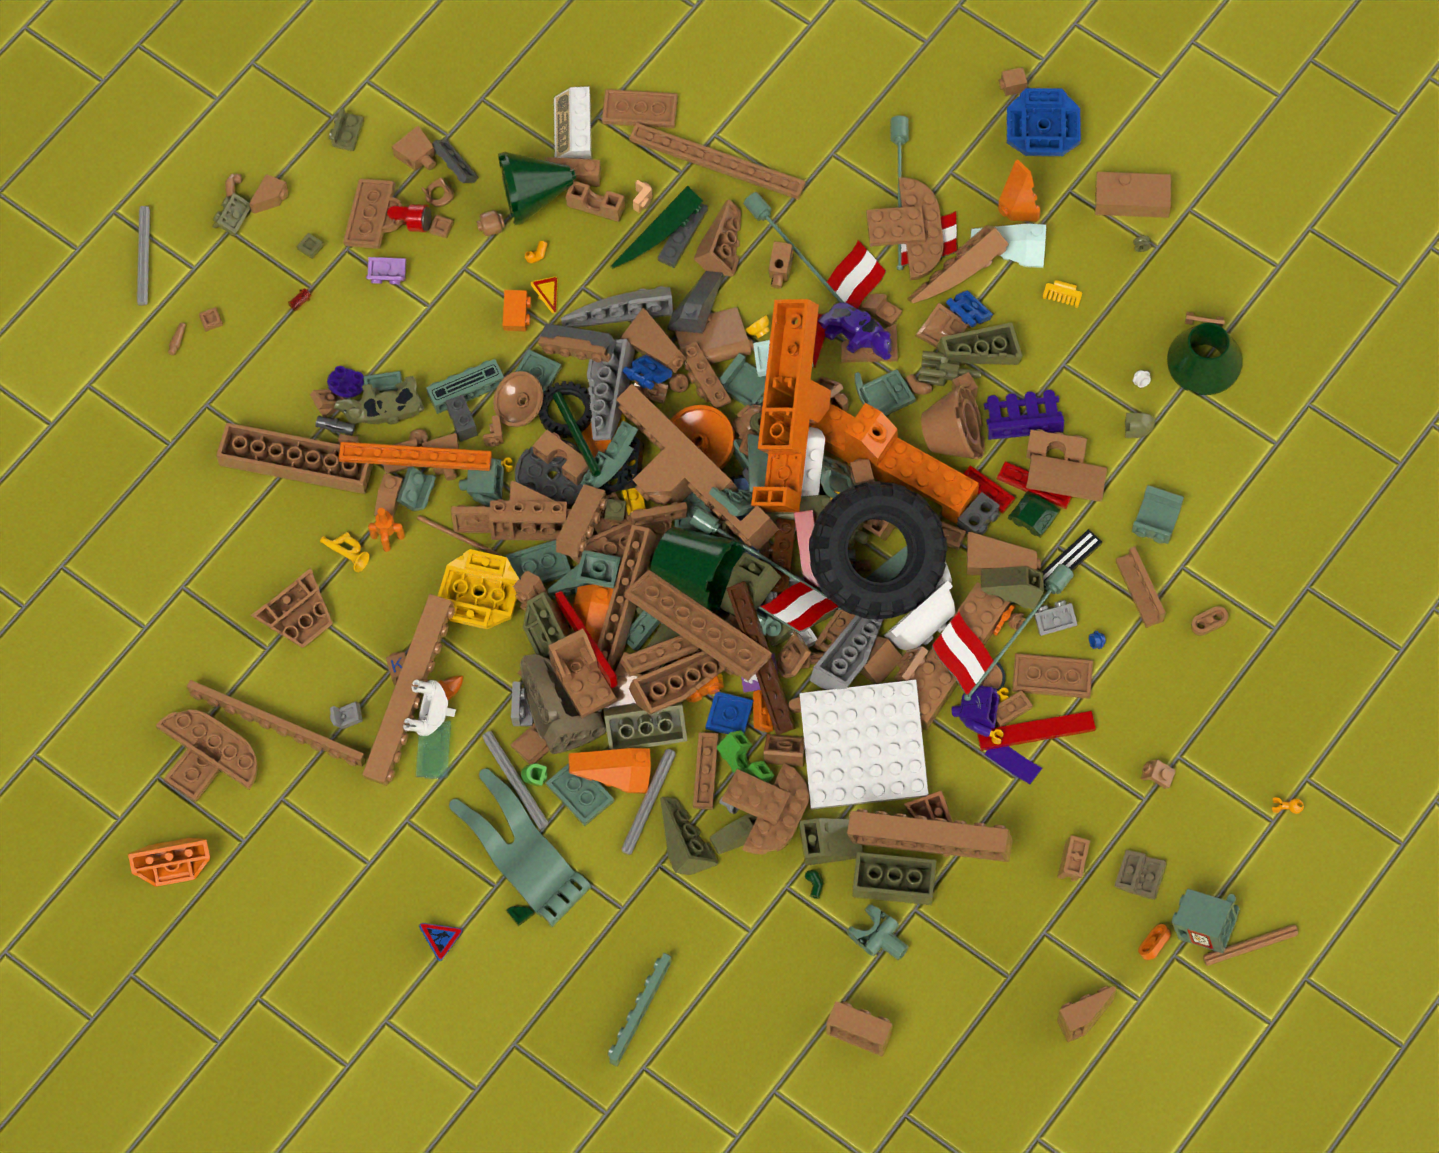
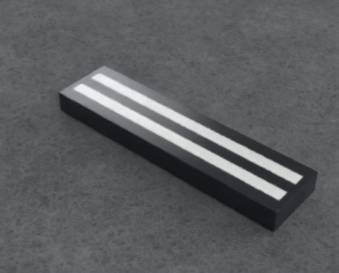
M1088 529L1042 571L1044 590L1048 591L1045 581L1058 564H1063L1073 571L1102 545V541Z

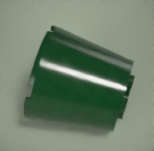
M671 527L657 545L651 563V571L712 613H715V610H721L720 606L733 567L744 554V548L742 543L735 540Z

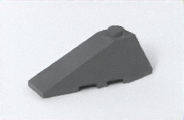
M704 272L672 313L667 327L668 330L703 333L723 278L722 272Z

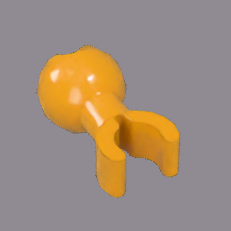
M1277 797L1273 798V803L1280 804L1279 807H1272V812L1279 813L1282 809L1298 814L1304 808L1303 802L1297 798L1292 799L1290 802H1283Z

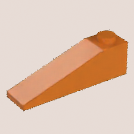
M1019 160L1015 161L999 198L998 210L1002 216L1007 217L1010 221L1037 222L1040 219V207L1035 204L1037 195L1032 190L1034 183L1031 171Z
M594 584L579 586L575 595L573 609L598 645L614 588Z

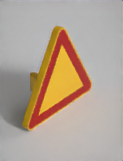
M557 277L532 281L531 286L539 295L538 299L546 304L552 314L556 313Z

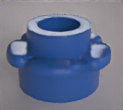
M1098 631L1090 634V646L1093 649L1103 648L1105 644L1104 635Z

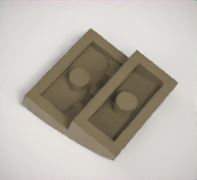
M1126 850L1115 887L1155 900L1167 864L1163 860L1146 857L1144 853Z

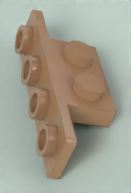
M693 342L681 348L680 351L686 357L685 361L688 365L689 373L687 377L691 384L694 383L696 385V392L700 399L703 398L706 403L710 402L716 409L730 403L729 395L698 344Z

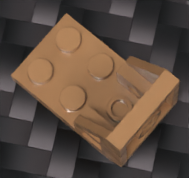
M584 629L548 646L551 665L581 718L616 702L614 693L598 668L597 659Z

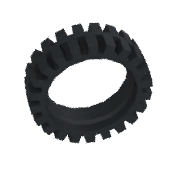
M562 381V384L559 385L557 382L554 384V387L549 386L548 391L545 390L543 392V402L539 411L540 421L543 427L551 433L555 432L559 436L562 435L563 438H567V435H570L572 438L573 436L567 424L554 422L548 414V407L554 400L553 395L556 392H561L562 395L578 397L585 406L584 414L576 422L581 433L591 423L590 395L585 387L582 388L578 383L574 385V382L570 381L569 384H566V381Z

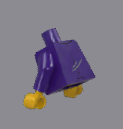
M981 685L972 694L970 701L964 699L965 694L962 695L961 705L952 707L953 717H960L968 729L985 737L990 736L994 744H1000L1001 739L995 736L1003 737V732L999 729L991 731V729L995 728L998 703L1009 698L1007 696L1009 691L1005 687L997 691V688Z

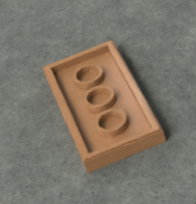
M605 89L602 124L635 126L636 123L647 127L675 128L678 94Z
M1032 454L1026 488L1102 502L1107 468Z
M1015 653L1012 692L1022 690L1023 693L1090 699L1093 660Z

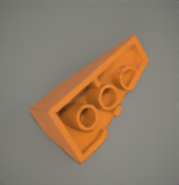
M625 748L568 754L570 774L590 781L595 780L604 783L608 787L613 786L622 789L621 791L626 793H647L651 769L650 749Z

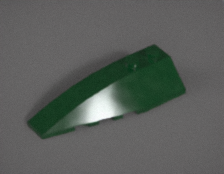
M687 185L610 267L615 269L636 259L664 241L679 226L683 228L690 221L688 217L692 213L696 215L703 208L701 205L703 200Z

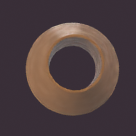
M959 385L922 413L921 425L924 439L931 452L975 460L981 459L984 455L985 439L984 436L980 435L979 426H983L980 412L969 388L964 389V385Z

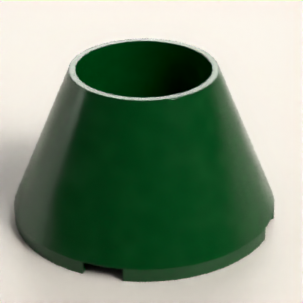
M1202 323L1182 332L1173 340L1168 350L1167 366L1173 380L1183 389L1199 393L1198 395H1214L1227 390L1236 382L1242 369V354L1238 344L1221 326L1214 323ZM1198 345H1209L1216 348L1221 355L1215 358H1204L1196 354L1192 348Z

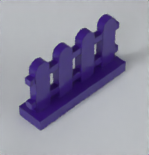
M1052 390L1044 391L1042 398H1036L1034 392H1027L1022 400H1018L1015 394L1010 393L1006 396V401L999 402L998 397L995 395L989 396L987 403H984V410H988L990 418L986 419L988 440L1030 436V430L1036 429L1049 433H1063L1064 418L1062 412L1057 411L1056 405L1059 402V396H1055ZM1038 404H1044L1046 413L1039 414ZM1019 406H1026L1027 415L1020 416ZM1000 408H1007L1008 417H1001Z

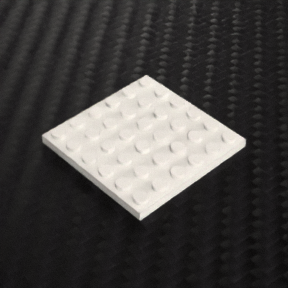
M916 680L800 693L812 810L918 798L929 795Z

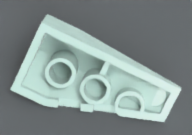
M1017 224L995 227L1009 244L1006 247L1007 250L1000 255L1003 259L1018 262L1019 265L1024 267L1043 268L1046 225ZM982 228L971 229V238Z

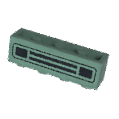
M493 359L491 361H484L477 367L468 368L458 375H451L441 382H434L426 389L428 397L438 414L447 410L446 400L462 394L466 402L497 389L504 376L496 359Z

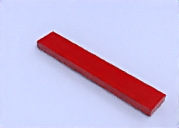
M561 591L556 593L557 605L573 630L577 632L584 629L597 659L598 668L611 689L618 686L615 672L566 596Z
M1092 711L995 727L991 731L999 729L1003 732V737L995 736L1001 739L1000 744H994L990 736L985 737L977 733L980 751L1093 732L1096 731Z

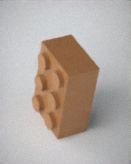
M836 1001L826 1023V1034L883 1056L892 1035V1023H889L890 1021L887 1018L872 1016L865 1009L857 1010L852 1008V1005L847 1002L841 1001L840 1003Z

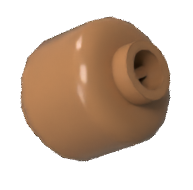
M496 210L481 213L479 216L480 220L477 221L479 232L483 231L485 236L499 234L502 232V228L505 227L502 214H498Z

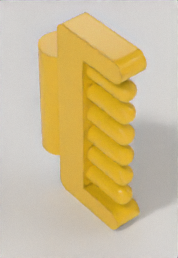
M1055 280L1054 284H1046L1043 299H1047L1048 296L1049 300L1052 298L1055 301L1057 297V302L1061 300V303H1065L1066 300V304L1068 305L1070 302L1071 306L1075 302V308H1078L1082 292L1076 291L1077 285Z

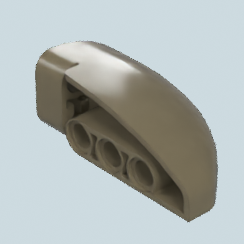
M537 654L523 656L520 669L530 712L539 737L545 739L552 754L566 752L583 746L607 731L600 715L601 709L581 718L557 677L549 659Z

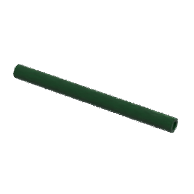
M556 392L553 398L592 476L597 477L601 474V470L562 393Z

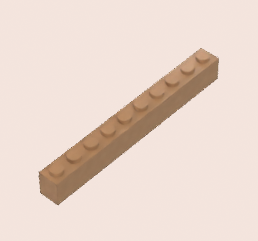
M429 594L362 776L365 779L387 786L389 781L391 782L394 778V766L396 763H399L402 755L400 750L402 745H405L408 740V734L404 730L403 724H410L404 723L407 718L415 720L414 712L416 709H419L422 698H420L421 693L413 692L411 688L412 686L418 687V685L412 683L414 680L428 682L429 672L432 673L435 667L434 658L441 651V639L443 636H446L449 627L447 623L449 618L452 619L455 613L454 604L450 600Z

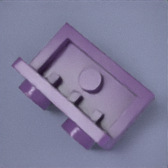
M368 257V275H366V279L371 280V283L382 284V280H389V284H400V281H405L406 259Z

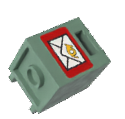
M1187 889L1185 895L1183 894L1180 898L1178 912H1175L1172 918L1178 939L1224 953L1240 911L1239 907L1234 905L1236 901L1235 895L1230 894L1226 900H1222Z

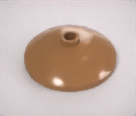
M517 371L507 375L499 383L494 394L493 404L496 416L499 415L500 421L511 427H521L530 423L537 416L542 406V386L539 380L528 372Z

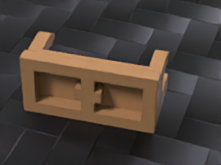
M1071 835L1065 841L1057 878L1071 877V881L1082 878L1090 840Z

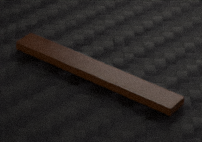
M746 581L726 588L741 632L769 651ZM771 657L755 674L776 735H780L794 730L796 727Z

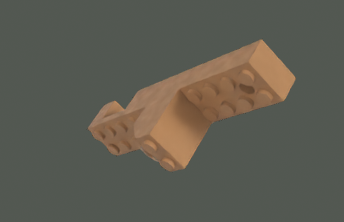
M633 384L616 399L620 404L618 408L661 450L633 479L637 485L635 489L647 502L651 499L655 504L661 505L674 502L681 503L693 492L721 521H725L729 529L736 536H739L745 545L750 548L753 546L757 551L779 530L771 518L759 506H756L740 521L709 494L712 487L718 488L719 491L728 488L733 492H738L739 489L723 471Z

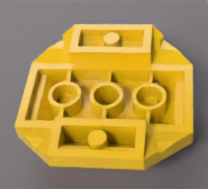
M469 549L446 566L438 597L450 600L454 604L455 613L452 619L449 618V621L489 629L512 618L517 601L515 597L517 593L513 586L520 579L507 557ZM478 591L484 592L481 596L475 595Z

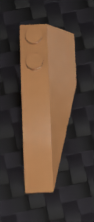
M984 226L955 252L957 255L955 258L948 259L943 263L942 270L935 271L930 276L929 283L924 282L907 300L911 303H916L961 283L981 268L988 267L996 255H1002L1007 250L1008 242L995 227Z
M701 651L633 679L629 691L637 706L648 714H652L684 701L727 667L706 652Z

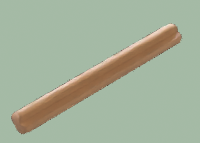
M1290 925L1225 948L1224 953L1217 951L1207 953L1203 956L1204 963L1209 966L1298 935V929L1295 925Z

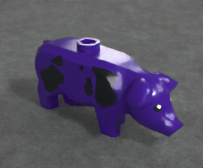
M843 302L834 304L828 313L823 314L819 318L818 323L822 328L825 329L827 327L825 336L832 341L837 335L843 334L850 340L846 347L848 351L854 353L863 347L872 348L873 352L882 359L888 360L891 358L892 341L890 332L885 331L866 311L862 312Z

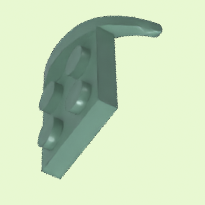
M897 369L864 385L861 374L859 372L855 373L856 390L862 404H869L881 411L885 416L914 403L916 400Z
M823 455L820 482L825 493L829 497L834 498L838 495L834 491L841 493L854 486L847 464Z

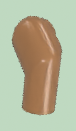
M233 173L227 178L225 182L226 196L230 197L235 193V184L242 182L240 174Z
M914 374L906 377L913 393L921 395L931 393V384L918 382Z

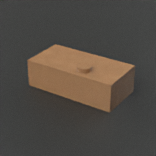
M1097 172L1095 182V215L1169 218L1171 208V174Z

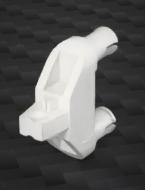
M414 680L412 684L418 685V687L412 686V691L424 693L419 719H405L404 723H409L410 725L403 724V728L406 731L417 732L420 736H427L444 722L445 716L454 717L456 709L447 707V697L442 686L437 681L429 680L424 682Z

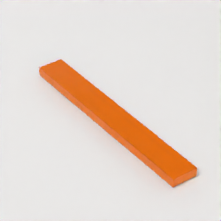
M341 442L339 451V462L490 471L492 451Z

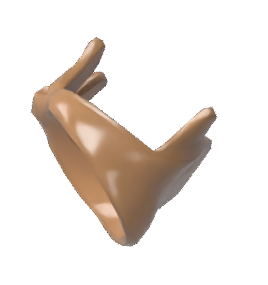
M443 177L431 183L426 190L422 187L426 195V201L436 207L445 206L453 200V189L444 181ZM436 187H442L445 191L444 196L439 200L431 197V192Z

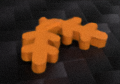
M1012 604L1002 614L1001 620L993 632L994 635H998L1005 622L1010 618L1015 610V605Z

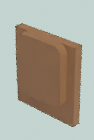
M535 724L529 727L510 745L528 764H536L550 751L545 739L539 737Z

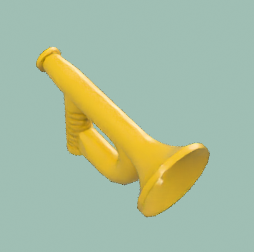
M345 532L333 541L325 536L320 539V543L325 544L330 549L351 560L355 572L359 573L366 567L369 561V553L364 551L359 554L361 545L348 532ZM346 542L353 546V549L347 550L340 545Z

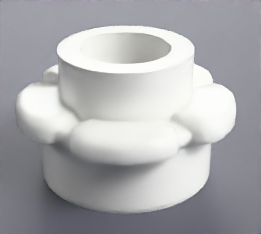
M1142 370L1136 372L1133 378L1134 384L1140 388L1147 386L1151 381L1150 373Z

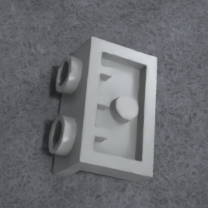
M1061 600L1055 602V606L1047 607V605L1040 606L1034 614L1039 635L1042 636L1077 626L1072 603Z
M512 682L513 726H532L533 718L526 698L525 688H522L521 682Z

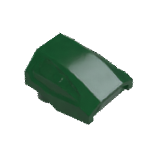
M1027 491L1016 508L1008 515V519H1013L1015 525L1023 526L1032 535L1041 538L1060 513V509L1040 496Z

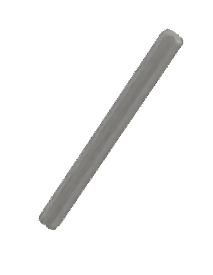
M141 206L139 208L137 303L140 306L148 304L150 209L148 206Z
M491 731L482 735L483 740L538 828L543 829L547 827L548 821Z
M671 749L665 750L622 846V852L625 854H632L674 760L675 751Z

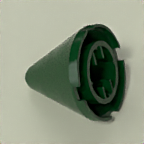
M509 152L498 153L505 194L511 217H514L515 220L513 221L515 226L523 224L573 185V180H576L575 171L570 169V166Z

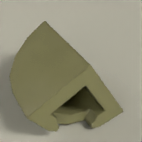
M1126 413L1125 438H1140L1148 435L1154 428L1155 418L1145 413Z

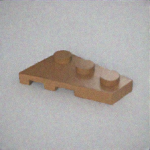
M896 325L884 328L885 331L891 334L892 349L890 359H882L873 352L872 348L863 347L852 353L846 348L850 341L847 340L841 342V362L897 361Z

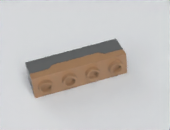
M547 323L538 341L543 351L547 354L552 355L556 353L564 357L573 356L581 360L591 359L598 363L601 361L609 362L610 356H612L617 344L609 333Z

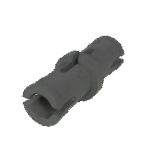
M318 415L316 420V427L331 430L332 433L340 432L352 436L355 430V424L339 421L338 418L330 419Z

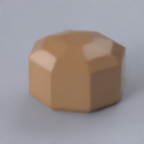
M416 429L411 432L409 440L416 439L418 447H422V443L428 441V435L425 430Z

